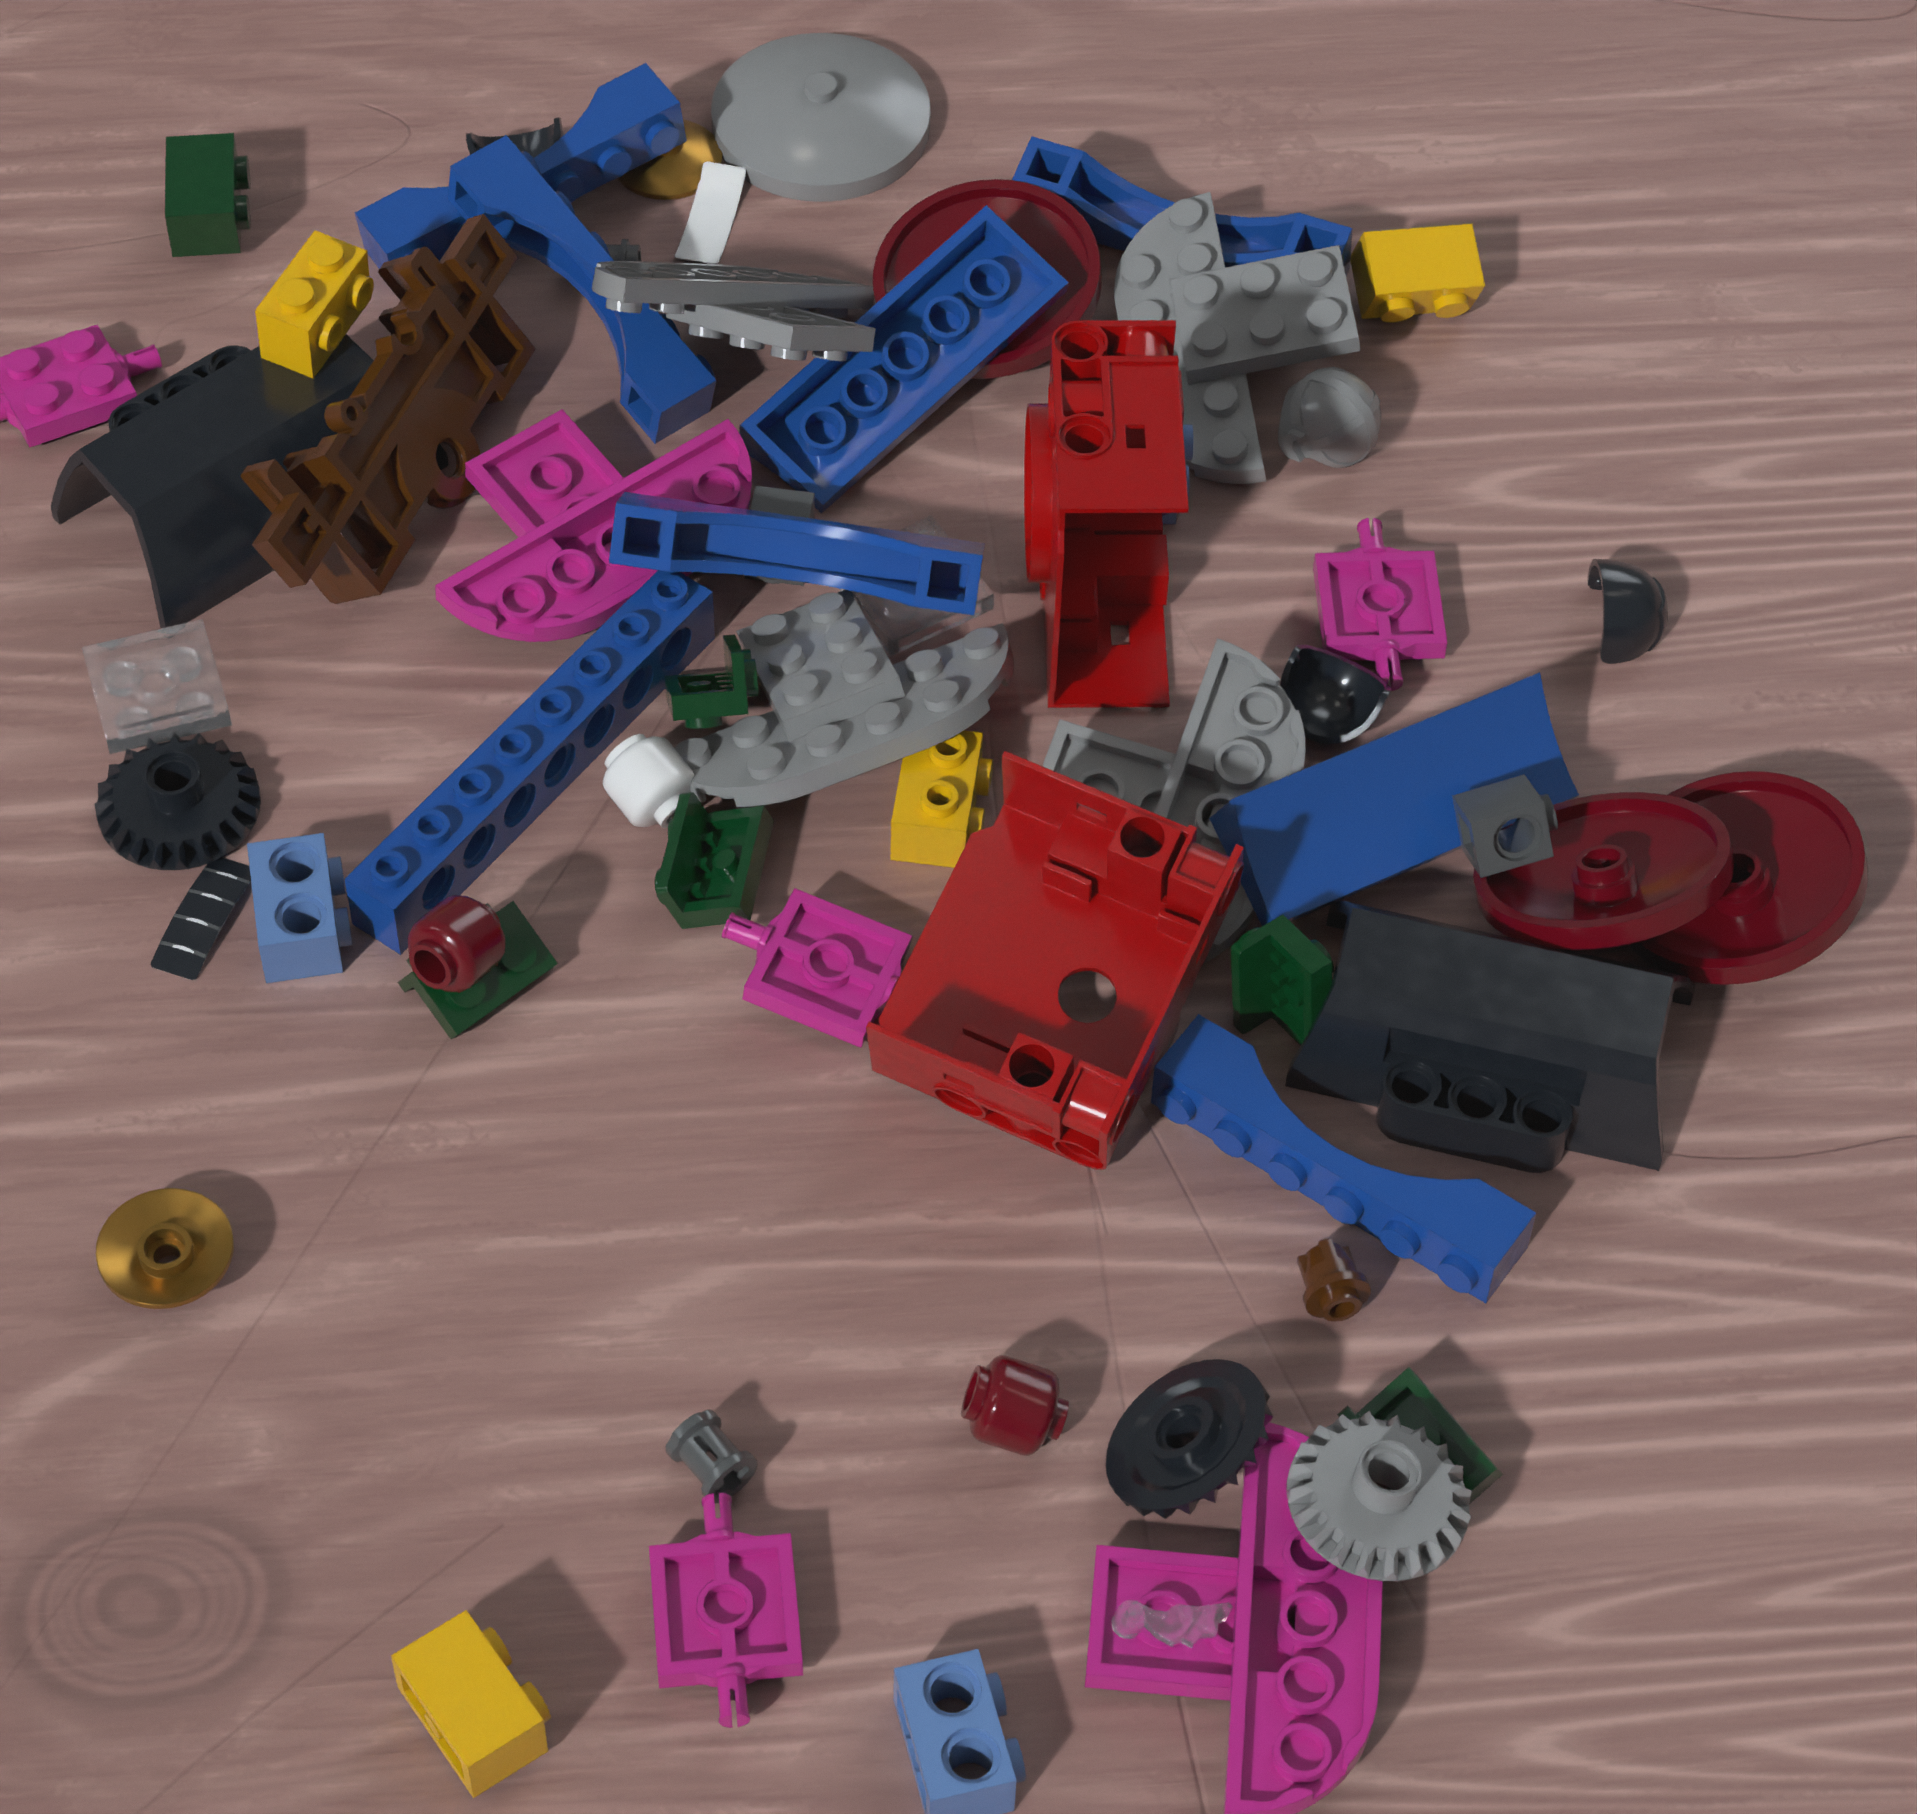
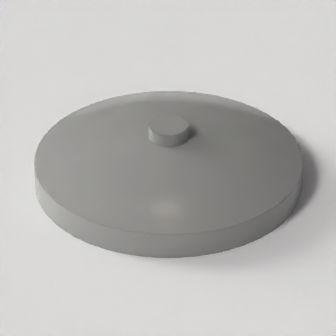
M798 34L760 45L740 57L727 69L713 93L711 103L712 133L722 152V158L727 165L744 167L746 169L744 180L764 191L802 201L830 202L847 200L883 189L901 178L915 165L924 152L929 139L930 100L925 84L918 73L893 51L869 40L843 34Z

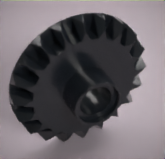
M174 732L168 742L157 744L149 738L146 747L138 752L126 749L124 761L121 764H109L106 781L98 783V800L94 805L98 826L103 838L117 854L143 867L175 871L200 867L214 862L227 855L242 843L257 821L260 812L261 793L255 770L248 766L241 751H230L223 739L215 743H209L198 733L192 740H182Z
M1203 1360L1169 1372L1147 1387L1131 1403L1119 1419L1110 1438L1106 1453V1474L1111 1488L1126 1506L1131 1505L1143 1516L1155 1512L1164 1519H1167L1177 1508L1191 1514L1199 1500L1203 1498L1216 1503L1218 1490L1227 1484L1238 1485L1237 1473L1242 1467L1257 1464L1253 1449L1269 1441L1265 1426L1273 1418L1267 1405V1401L1270 1398L1269 1394L1251 1370L1240 1363L1230 1360Z

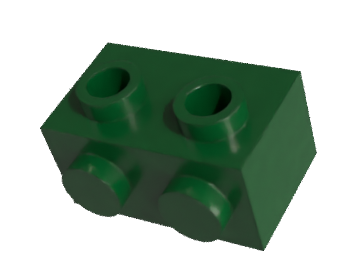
M234 133L166 137L165 220L172 257L241 253V230L251 229L248 195H241V190L250 189L251 180L248 156L237 155Z

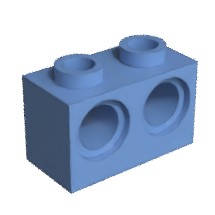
M324 833L247 843L258 947L266 983L343 973L340 947L351 946L352 937L347 907L335 909L334 896L346 894L341 857L328 858Z
M979 1649L894 1668L893 1700L924 1814H1004L1014 1811L1016 1783L1026 1781L1023 1756L1016 1737L1006 1740L1004 1738L998 1718L1007 1715L1002 1683L997 1672L985 1673ZM952 1697L963 1700L969 1706L963 1711L949 1713L942 1711L935 1704L942 1699ZM964 1763H976L984 1767L988 1773L978 1779H965L958 1776L953 1769Z

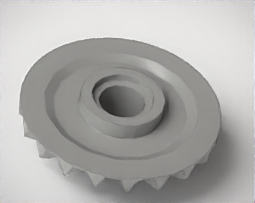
M1369 1410L1359 1419L1349 1420L1342 1414L1332 1425L1327 1427L1318 1425L1311 1437L1305 1443L1301 1442L1289 1468L1286 1489L1288 1506L1301 1535L1328 1562L1346 1572L1363 1578L1379 1581H1401L1420 1577L1436 1570L1456 1552L1471 1519L1469 1503L1472 1491L1466 1489L1463 1483V1466L1454 1465L1448 1457L1447 1444L1435 1445L1427 1438L1424 1426L1417 1430H1412L1401 1425L1398 1414L1386 1421L1375 1419ZM1375 1483L1386 1485L1391 1490L1380 1488Z

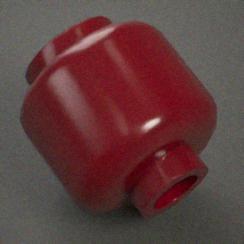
M452 895L444 899L413 925L408 935L409 963L416 976L427 986L434 989L460 993L473 987L499 964L505 953V935L497 914L489 906L468 896Z
M999 1355L987 1367L981 1365L975 1367L964 1395L961 1417L970 1420V1431L978 1441L1020 1455L1029 1456L1042 1446L1046 1437L1053 1440L1059 1438L1066 1422L1069 1401L1059 1398V1379L1053 1371L1007 1355Z

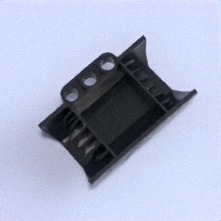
M345 334L314 379L261 358L260 346L253 350L238 345L220 348L121 404L112 411L108 419L110 432L80 448L69 457L58 477L50 506L53 518L60 525L110 495L115 498L132 517L150 576L160 628L168 635L274 571L252 546L272 513L242 480L241 474L246 466L273 459L287 472L288 469L283 464L287 454L317 447L323 437L337 434L338 432L332 431L326 424L324 417L325 409L330 403L348 399L374 360L347 334ZM439 443L436 450V460L440 470L449 466L447 453Z
M1338 901L1330 905L1326 926L1344 929L1333 980L1313 1025L1289 1065L1285 1083L1286 1087L1377 1107L1376 1123L1380 1131L1386 1137L1398 1143L1529 1173L1547 1172L1555 1168L1560 1163L1564 1151L1569 1150L1659 1171L1664 1152L1660 1115L1659 1058L1671 1003L1691 1005L1695 984L1688 977L1570 950L1549 948L1520 939L1347 901ZM1401 1099H1408L1417 1103H1407ZM1466 1114H1475L1482 1118H1474ZM1530 1128L1540 1129L1547 1133L1537 1132Z

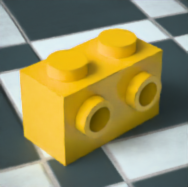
M1472 224L1363 232L1351 253L1350 263L1362 319L1381 317L1384 322H1399L1416 314L1435 313L1440 318L1456 317L1471 309L1485 287Z
M313 231L255 309L261 358L314 379L371 300L374 281L369 276L367 250L319 231Z
M962 731L942 743L902 759L891 819L890 860L954 868L971 833L983 829L985 808L976 807L977 795L989 796L993 770V759L982 758L983 733Z
M467 1610L391 1655L398 1689L473 1798L548 1752L544 1723L551 1719V1715L546 1703L531 1682L527 1681L521 1686L518 1684L507 1668L512 1664V1659L500 1636L491 1626L481 1631Z

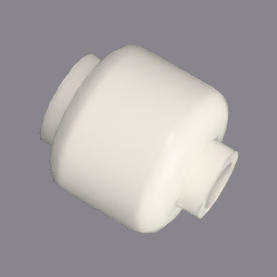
M637 734L621 742L607 756L604 763L607 770L604 774L603 786L607 794L632 825L649 827L659 823L662 828H667L670 820L674 818L679 795L681 793H689L691 790V781L694 773L666 738L657 736L646 738L644 734Z

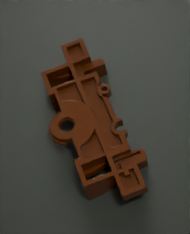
M484 214L466 220L440 261L429 248L422 247L414 250L411 255L382 264L378 273L400 299V302L396 307L383 310L379 316L380 322L391 335L376 339L377 356L348 399L330 403L325 409L324 417L327 426L332 431L338 433L323 437L317 447L287 454L283 460L284 466L288 469L287 472L275 459L246 466L242 472V480L272 513L252 546L290 588L306 585L311 578L323 595L334 604L381 595L416 540L407 528L425 499L428 498L427 503L432 507L441 509L451 508L461 504L475 490V487L465 477V463L481 453L470 428L485 405L505 399L536 350L493 296L518 256ZM508 363L503 372L501 373L495 367L497 365ZM439 443L449 445L456 456V470L450 477L445 476L437 464L436 450Z

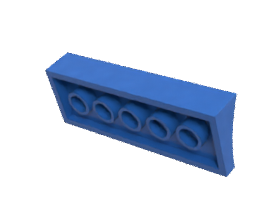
M986 205L855 322L856 324L876 328L873 352L848 351L847 361H834L815 357L740 424L739 434L745 443L749 456L767 467L796 491L815 493V508L822 514L1064 295L1069 282Z
M1539 672L1235 797L1209 819L1227 856L1231 855L1236 844L1244 847V869L1241 876V884L1261 925L1264 926L1282 914L1291 922L1461 849L1452 799L1453 795L1524 774L1539 795L1548 794L1553 805L1572 800L1579 793L1568 772L1554 734ZM1517 818L1505 823L1500 830H1504L1506 827L1514 823L1517 820Z

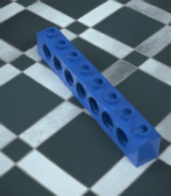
M658 570L344 879L352 924L402 955L408 948V935L413 925L439 902L452 895L460 896L665 689V676L679 675L715 639L713 591L680 572Z

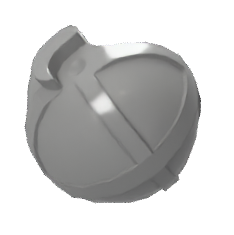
M1336 367L1316 369L1290 387L1285 395L1278 431L1279 446L1283 454L1297 462H1301L1304 458H1311L1334 468L1350 467L1366 457L1376 445L1381 425V401L1376 392L1371 390L1362 379L1344 369Z

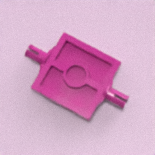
M98 324L82 330L71 331L64 336L26 349L15 350L8 355L0 357V422L7 420L11 425L19 429L29 448L106 422L113 410L137 396L130 377L162 368L159 353L155 345L151 344L146 348L121 355L110 347Z
M1365 518L1357 525L1360 540L1359 548L1347 552L1315 553L1313 573L1322 647L1324 650L1333 652L1348 660L1375 661L1377 675L1387 684L1390 678L1391 691H1395L1404 683L1401 675L1400 660L1445 658L1447 636L1434 551H1402L1385 547L1382 522L1377 518H1373L1370 532L1369 518Z
M794 888L783 911L771 920L766 927L731 912L722 932V938L730 939L757 950L755 966L744 985L742 1000L862 1048L867 1038L866 1026L868 1022L874 1023L875 1019L881 1015L901 975V966L910 949L912 935L796 888Z
M714 1493L703 1497L701 1501L704 1513L705 1534L683 1543L649 1545L659 1689L693 1685L717 1687L719 1724L723 1727L733 1728L731 1701H735L737 1727L744 1726L750 1722L746 1684H751L760 1679L803 1676V1658L791 1533L753 1536L738 1531L733 1532L731 1496L719 1493L720 1518L718 1519L715 1513Z

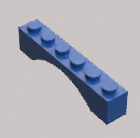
M644 63L599 86L588 108L575 125L550 148L533 159L539 167L541 176L555 192H562L572 203L588 192L623 176L634 168L686 142L687 138L680 102L647 63ZM449 186L436 188L403 187L354 213L364 249L367 250V254L379 269L384 262L411 255L414 250L422 247L429 248L439 261L441 260L466 222L447 199Z
M505 135L450 166L447 199L465 220L484 214L511 248L541 261L559 273L589 301L604 323L616 351L621 378L620 403L655 444L710 412L716 379L708 361L699 354L695 355L680 338L679 331L672 319L666 318L664 313L659 314L657 311L650 310L649 303H642L641 313H627L605 308L607 298L592 291V281L597 263L614 261L610 256L608 247L596 232H589L575 216L569 199L562 192H555L541 176L536 161L526 151L521 152L509 137Z
M1031 136L1012 178L1014 181L1042 187L1062 197L1084 217L1098 244L1122 251L1126 250L1128 244L1146 223L1175 203L1128 182L1104 167L1085 151ZM1215 213L1225 268L1339 245L1345 275L1347 276L1351 260V227L1302 213L1278 217L1253 218Z
M624 492L615 506L609 563L667 572L723 573L791 580L864 593L912 607L975 615L985 543Z
M1200 1014L1195 1017L1154 1067L1151 1103L1157 1106L1169 1120L1177 1124L1189 1125L1212 1139L1216 1146L1224 1153L1232 1157L1244 1158L1267 1172L1279 1186L1290 1191H1299L1324 1206L1326 1211L1337 1221L1347 1225L1354 1224L1379 1239L1394 1255L1404 1259H1412L1434 1272L1444 1284L1454 1291L1469 1293L1480 1301L1487 1303L1528 1248L1536 1217L1535 1211L1480 1179L1443 1180L1405 1175L1368 1164L1337 1149L1306 1127L1281 1101L1262 1070L1254 1046Z

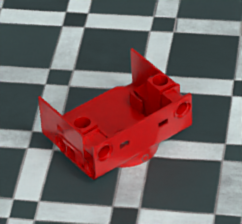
M1078 320L1062 324L1054 331L1051 339L1048 404H1027L1024 444L1025 560L1028 583H1039L1040 600L1043 601L1048 708L1170 707L1164 605H1167L1169 565L1167 536L1163 534L1162 513H1189L1183 434L1184 401L1182 374L1178 366V355H1173L1176 330L1175 320ZM1111 625H1128L1129 644L1112 645Z
M1004 751L1002 754L1004 805L994 825L971 833L878 1019L879 1025L869 1021L866 1026L872 1071L932 1096L958 1112L1075 1163L1096 1170H1105L1155 1065L1168 1051L1175 1038L1181 1009L1240 887L1244 869V847L1236 844L1231 855L1227 856L1196 843L1197 827L1190 824L1188 827ZM1081 971H1093L1109 979L1116 991V1003L1112 1011L1103 1019L1095 1022H1079L1070 1018L1062 1010L1058 1000L1060 987L1068 977Z

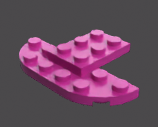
M563 409L557 411L465 463V477L518 538L436 584V600L448 612L467 625L487 634L516 641L547 642L570 639L601 627L658 571L609 563L615 506L618 499L624 492L749 509L752 468L749 453L742 437L731 421L726 419L630 475L623 477ZM680 572V573L684 574L685 576H689L690 574H692V573H694V572Z
M1270 1422L1265 1426L1269 1441L1253 1449L1257 1464L1243 1468L1238 1558L1096 1545L1085 1687L1230 1701L1223 1814H1295L1327 1796L1347 1777L1362 1755L1370 1737L1378 1703L1383 1581L1363 1578L1338 1568L1319 1555L1301 1535L1290 1513L1286 1489L1290 1465L1301 1442L1305 1443L1309 1437Z

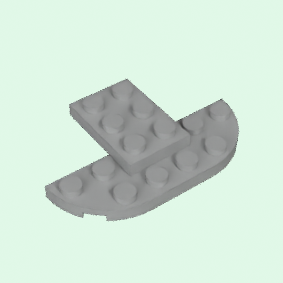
M1207 192L1175 202L1146 223L1128 244L1118 265L1114 285L1118 320L1176 321L1173 355H1178V366L1182 374L1183 424H1192L1193 459L1185 460L1186 465H1189V468L1194 470L1196 477L1205 480L1231 484L1265 482L1266 476L1246 373L1360 351L1359 336L1340 246L1316 249L1225 268L1211 192Z
M605 261L597 263L595 267L592 291L607 298L605 308L627 313H641L642 303H649L650 310L667 313L666 318L689 324L688 333L691 335L721 339L725 333L730 335L729 344L732 346L764 349L765 344L772 346L771 356L799 361L806 360L807 351H812V356L834 361H847L848 351L873 352L876 328L837 319L847 318L848 309L872 308L873 286L818 275L808 276L790 272H778L776 269L737 265ZM809 308H814V313L809 312Z
M843 590L838 593L819 595L809 604L780 615L771 614L755 621L753 625L736 631L742 650L750 649L752 659L755 658L758 682L773 711L760 716L742 718L733 726L702 738L684 740L675 749L694 773L690 792H694L699 801L703 803L707 800L705 796L707 794L724 799H734L736 807L763 806L788 801L816 792L942 743L981 719L991 710L988 699L1001 683L1003 686H1008L1012 678L1014 657L1007 631L1003 623L990 628H978L969 632L964 638L933 650L926 649L915 652L906 660L892 665L851 591Z
M1217 638L1176 754L1060 719L1042 766L1188 827L1189 824L1197 827L1196 843L1227 855L1209 818L1233 798L1303 770L1306 751L1305 733L1299 710L1295 711L1289 697L1279 685L1280 678L1272 669L1248 651ZM1241 882L1204 963L1215 958L1237 940L1255 915V911Z

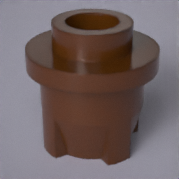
M1324 1239L1318 1241V1245L1311 1248L1306 1254L1298 1256L1297 1264L1306 1287L1303 1294V1302L1310 1315L1324 1318L1327 1321L1338 1322L1349 1319L1360 1311L1362 1305L1370 1297L1371 1287L1367 1277L1357 1271L1349 1246L1341 1247L1339 1244L1333 1243L1332 1239Z

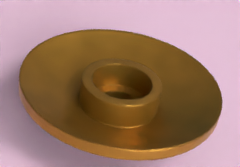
M683 119L687 138L686 142L634 168L617 179L627 189L643 197L657 200L686 198L696 194L698 183L701 180L703 164L705 162L722 164V152L714 135L709 130L695 122Z
M179 1188L152 1190L126 1201L106 1220L96 1244L97 1266L104 1283L122 1300L135 1306L149 1309L179 1307L201 1298L211 1291L224 1277L233 1257V1233L224 1212L209 1198L199 1193ZM173 1255L178 1257L169 1263H158L166 1256Z

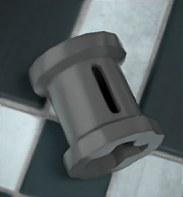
M708 1409L695 1413L683 1421L674 1430L665 1448L666 1453L672 1460L676 1462L683 1461L703 1484L701 1488L702 1495L705 1497L714 1493V1501L719 1503V1493H725L731 1497L738 1493L750 1481L758 1465L757 1460L750 1452L739 1451L720 1429L722 1425L720 1417L714 1411ZM706 1452H711L717 1461H712Z

